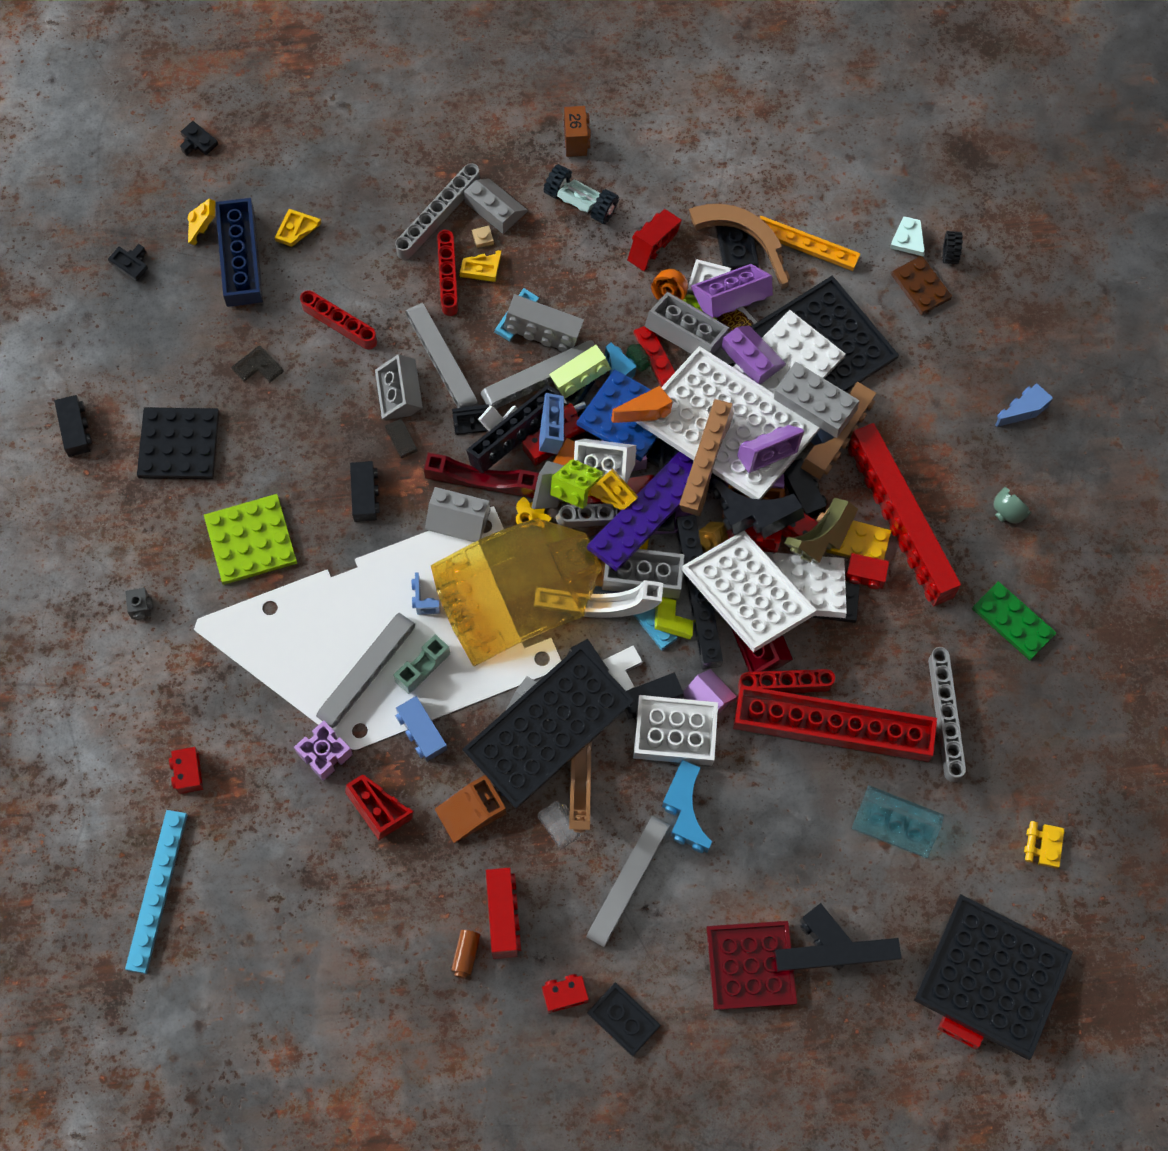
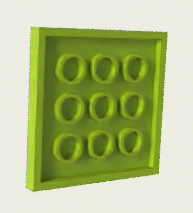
M277 494L204 514L223 585L297 564Z

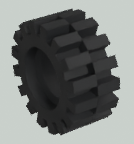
M946 231L942 251L943 263L959 264L963 243L962 232Z

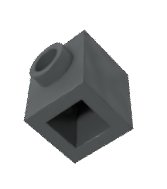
M145 588L125 591L127 612L131 619L141 620L146 616H151L150 609H153V601Z

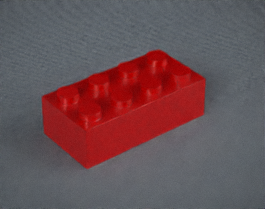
M511 868L487 869L486 881L493 959L518 957L517 951H521L520 935H516V931L520 930L518 914H514V910H518L517 894H513V890H517L515 873L511 874Z

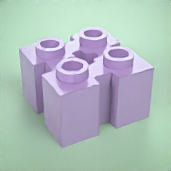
M325 721L312 730L314 736L311 739L304 737L294 746L296 753L306 764L310 763L312 770L322 781L335 771L333 765L337 762L342 765L353 755L351 748L340 737L337 739L334 730ZM321 749L327 750L325 753L320 752Z

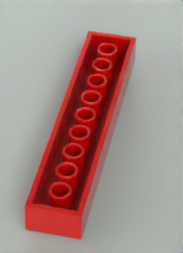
M874 423L854 430L848 446V452L851 457L854 456L858 471L862 472L865 477L866 486L871 488L875 503L879 504L882 509L883 518L888 520L892 535L896 536L899 541L900 550L903 553L905 552L909 567L914 569L918 584L922 585L925 590L926 599L932 603L933 607L953 599L961 583Z
M740 685L733 729L929 762L934 752L937 718Z

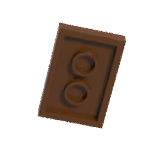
M923 256L917 257L893 270L891 276L921 316L952 298L951 293Z

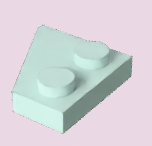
M903 217L891 243V249L924 256L921 221Z

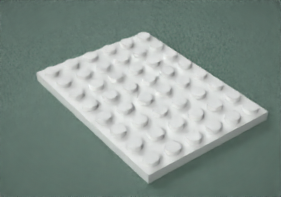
M700 346L662 386V389L673 401L671 413L655 421L636 422L694 460L714 399L732 403L735 412L730 428L719 449L712 473L748 497L759 500L764 497L821 429L774 400V393ZM792 425L804 430L797 453L756 471L748 473L737 457L739 447L743 442L752 441L761 434L773 432L778 427Z

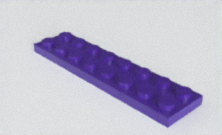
M679 451L637 494L638 498L626 509H622L587 545V549L617 572L679 507L694 460Z

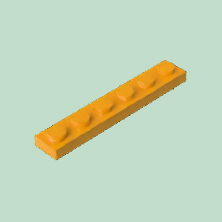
M760 216V219L773 230L781 244L854 271L860 253Z

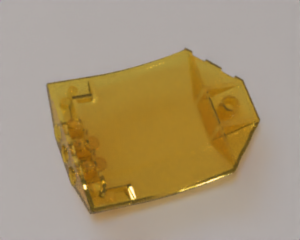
M536 518L484 537L430 565L436 591L450 625L473 666L538 634L573 620L584 618L585 608L592 596L597 575L600 574L602 568L598 557L587 549L590 540L586 533Z

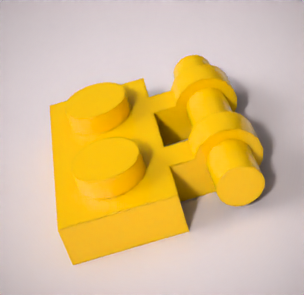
M1031 821L1026 834L1028 842L1024 849L1026 854L1025 861L1033 862L1034 856L1039 857L1038 865L1058 869L1060 867L1064 828L1044 824L1042 831L1037 830L1038 822ZM1036 839H1041L1040 849L1035 847Z

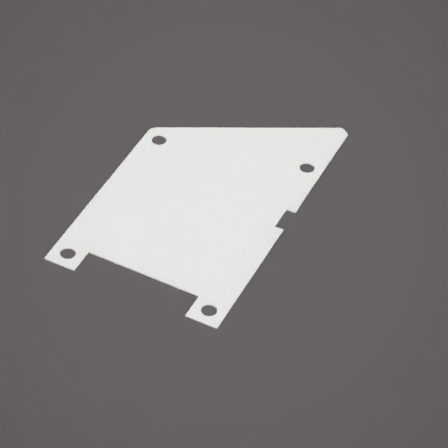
M494 506L490 507L491 511L488 520L492 523V529L487 533H483L480 544L427 531L356 558L357 568L330 577L327 569L198 618L194 628L202 637L319 725L323 721L317 718L316 715L321 706L394 616L401 613L414 622L415 628L337 726L332 728L337 739L340 737L352 750L361 749L406 731L405 725H400L395 717L398 714L396 707L417 696L432 721L520 686L526 676L533 680L543 677L561 661L552 638L524 648L480 546L483 543L506 535ZM419 572L421 601H424L426 598L439 600L440 614L417 615L416 608H412V597H415V590H412L411 579H415V573ZM268 601H273L278 606L276 613L273 615H266L262 610L263 605ZM436 634L449 646L450 655L408 694L395 682L393 674L407 661L409 663L413 662L420 655L421 647ZM539 652H545L549 655L550 661L545 666H539L535 663V655ZM356 724L366 725L368 732L365 737L356 738L352 734V729Z

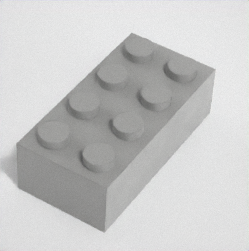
M669 292L649 311L645 323L646 328L690 354L700 346L714 355L721 347L723 337L727 335L729 327Z
M514 294L503 329L511 334L522 335L528 340H535L541 342L544 346H552L564 352L575 346L584 319Z
M798 362L793 364L774 391V400L835 438H838L859 406L858 399Z
M638 549L617 572L605 563L602 590L624 592L638 587L644 580L663 583L662 597L679 599L682 586L684 554Z

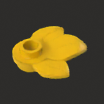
M522 497L516 505L518 512L516 524L518 527L529 529L532 526L540 528L547 525L551 521V517L544 514L545 508H531L533 502L529 503L525 497ZM524 518L529 520L527 523L522 522Z

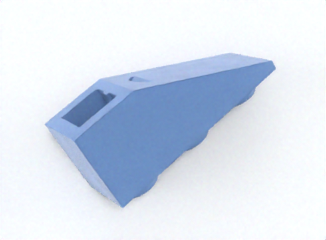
M1037 383L1032 388L1029 386L1023 391V396L1020 399L1015 398L1010 403V408L1007 410L1003 409L997 415L998 420L995 425L998 427L1035 418L1050 405L1053 397Z

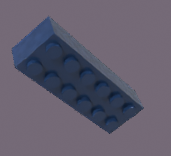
M251 198L215 202L222 288L226 306L263 303L255 212Z

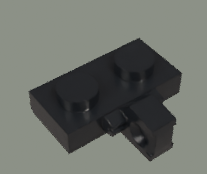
M194 121L180 131L181 135L185 138L180 147L186 156L193 150L196 151L198 149L207 155L218 145V141Z
M140 244L133 251L129 250L128 252L119 246L108 258L109 263L135 281L148 269L147 265L142 262L147 252Z

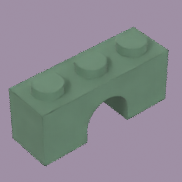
M436 634L421 647L420 655L413 662L409 663L407 661L393 674L395 682L408 694L450 655L449 646Z

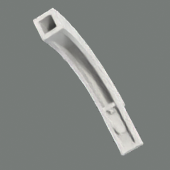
M644 580L634 589L612 594H585L537 587L534 607L569 612L571 616L612 618L631 616L649 611L662 602L663 583Z

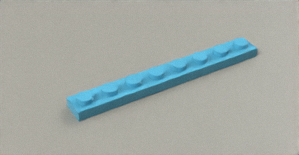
M166 810L125 967L127 971L147 974L187 819L186 813Z

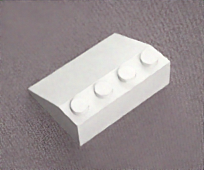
M639 695L633 759L681 763L682 760H685L691 764L712 766L715 758L718 702Z

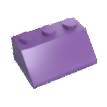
M750 326L737 327L723 337L722 349L753 381L760 385L786 365L777 353Z
M792 425L778 427L773 432L761 434L752 441L743 442L739 447L737 457L748 473L756 471L797 453L804 430Z

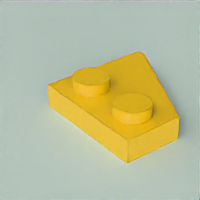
M495 251V254L489 256L480 254L476 257L463 258L460 277L495 282L501 259V251Z
M613 468L588 490V496L601 499V502L612 504L620 510L626 509L638 498Z

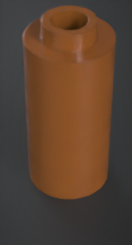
M469 930L460 931L451 969L455 973V977L466 979L467 976L472 975L481 934Z

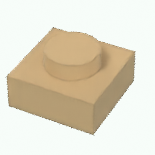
M489 226L472 230L476 248L494 244Z

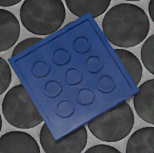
M614 369L579 417L576 425L604 441L636 445V459L641 462L658 437L636 422L613 423L611 417L614 408L651 389Z

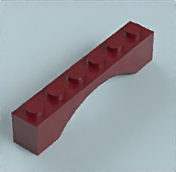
M429 452L424 466L425 479L534 498L539 475L537 472L526 470L498 471L488 469L481 473L473 466L461 463L445 455Z

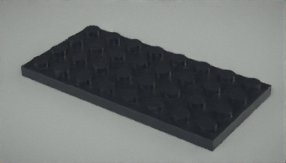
M579 644L462 750L514 808L517 809L629 708L635 700L582 644Z

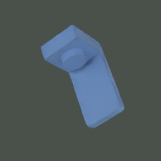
M419 572L415 573V579H411L412 590H415V597H412V608H416L417 615L440 614L439 600L426 598L424 601H421Z

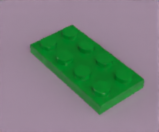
M999 581L972 607L973 611L1029 661L1057 633Z

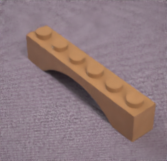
M858 381L849 393L859 400L856 413L838 438L834 437L825 443L814 445L801 466V469L819 480L823 474L828 475L833 467L831 462L838 460L842 453L839 450L841 447L843 449L846 448L850 441L849 435H852L853 431L859 428L857 423L864 421L867 416L865 411L867 409L870 411L876 402L873 400L876 392Z
M714 399L679 504L682 512L701 516L716 457L723 439L730 428L735 412L732 403Z

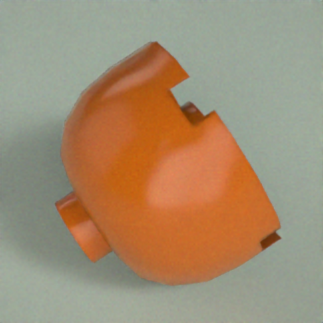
M675 269L661 271L651 284L652 293L658 300L667 292L683 300L689 288L686 277Z

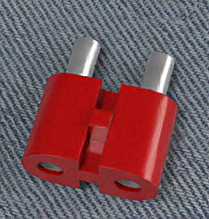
M585 402L575 406L571 403L564 406L565 439H570L585 432L583 428L576 425L579 419L577 411L586 408Z

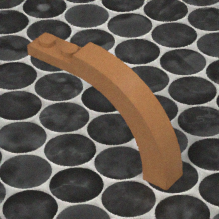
M706 204L689 209V214L696 231L710 226H729L740 229L754 237L766 251L781 289L789 287L788 281L791 279L788 271H784L782 267L784 261L781 254H779L782 253V245L773 230L762 219L745 209L727 204Z
M592 741L571 759L569 829L579 833L590 830Z

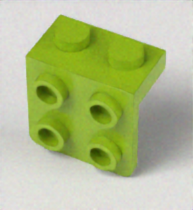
M570 460L552 476L550 495L584 509L587 506L588 490L603 477V472L578 460Z

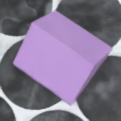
M711 669L698 674L683 691V697L687 700L718 702L717 714L737 698Z

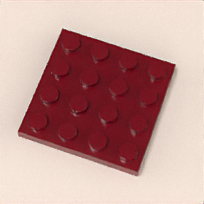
M788 921L706 927L714 1011L797 1004L794 970L777 972L775 950L791 948Z

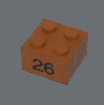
M585 106L564 107L566 157L587 156V149H591L589 113H586Z

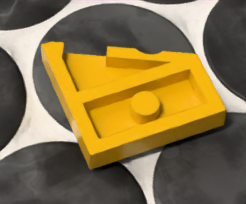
M209 198L189 213V244L196 245V238L199 232L204 233L214 219L215 200Z
M288 209L275 236V241L292 247L320 226L321 219Z

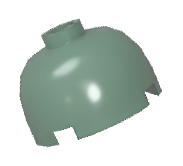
M1004 487L996 495L993 502L994 508L997 511L995 516L1001 522L1005 520L1012 524L1022 522L1032 512L1015 494L1011 495L1008 493L1010 490Z

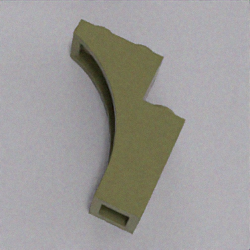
M834 498L824 517L812 530L801 536L787 537L784 544L791 548L790 551L792 553L801 555L800 559L803 561L820 563L826 549H840L858 508L849 501Z

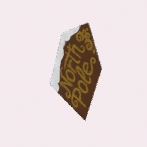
M744 307L717 317L722 324L729 327V332L737 327L752 326L757 323Z

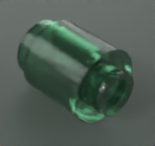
M634 343L627 348L626 356L634 361V364L637 366L636 369L644 371L651 365L650 357L641 344Z

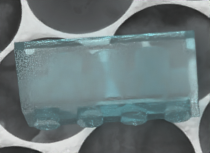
M868 785L851 829L928 858L942 827L944 815Z

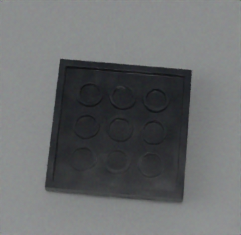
M144 407L137 477L152 479H213L219 409Z

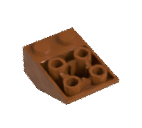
M486 775L471 782L435 808L453 843L462 840L507 814L503 802Z

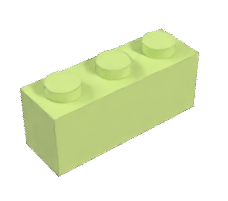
M594 345L549 375L565 399L611 370V367L597 345Z

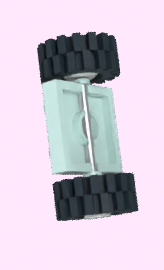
M560 164L555 165L544 184V193L555 199L561 198L565 203L576 206L580 211L589 212L591 210V218L606 224L615 212V208H617L619 196L607 189L599 193L575 179L570 182L572 171Z

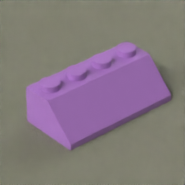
M753 264L691 285V289L702 311L712 318L719 317L727 312H733L743 306H749L753 302L765 300L773 295L772 275Z

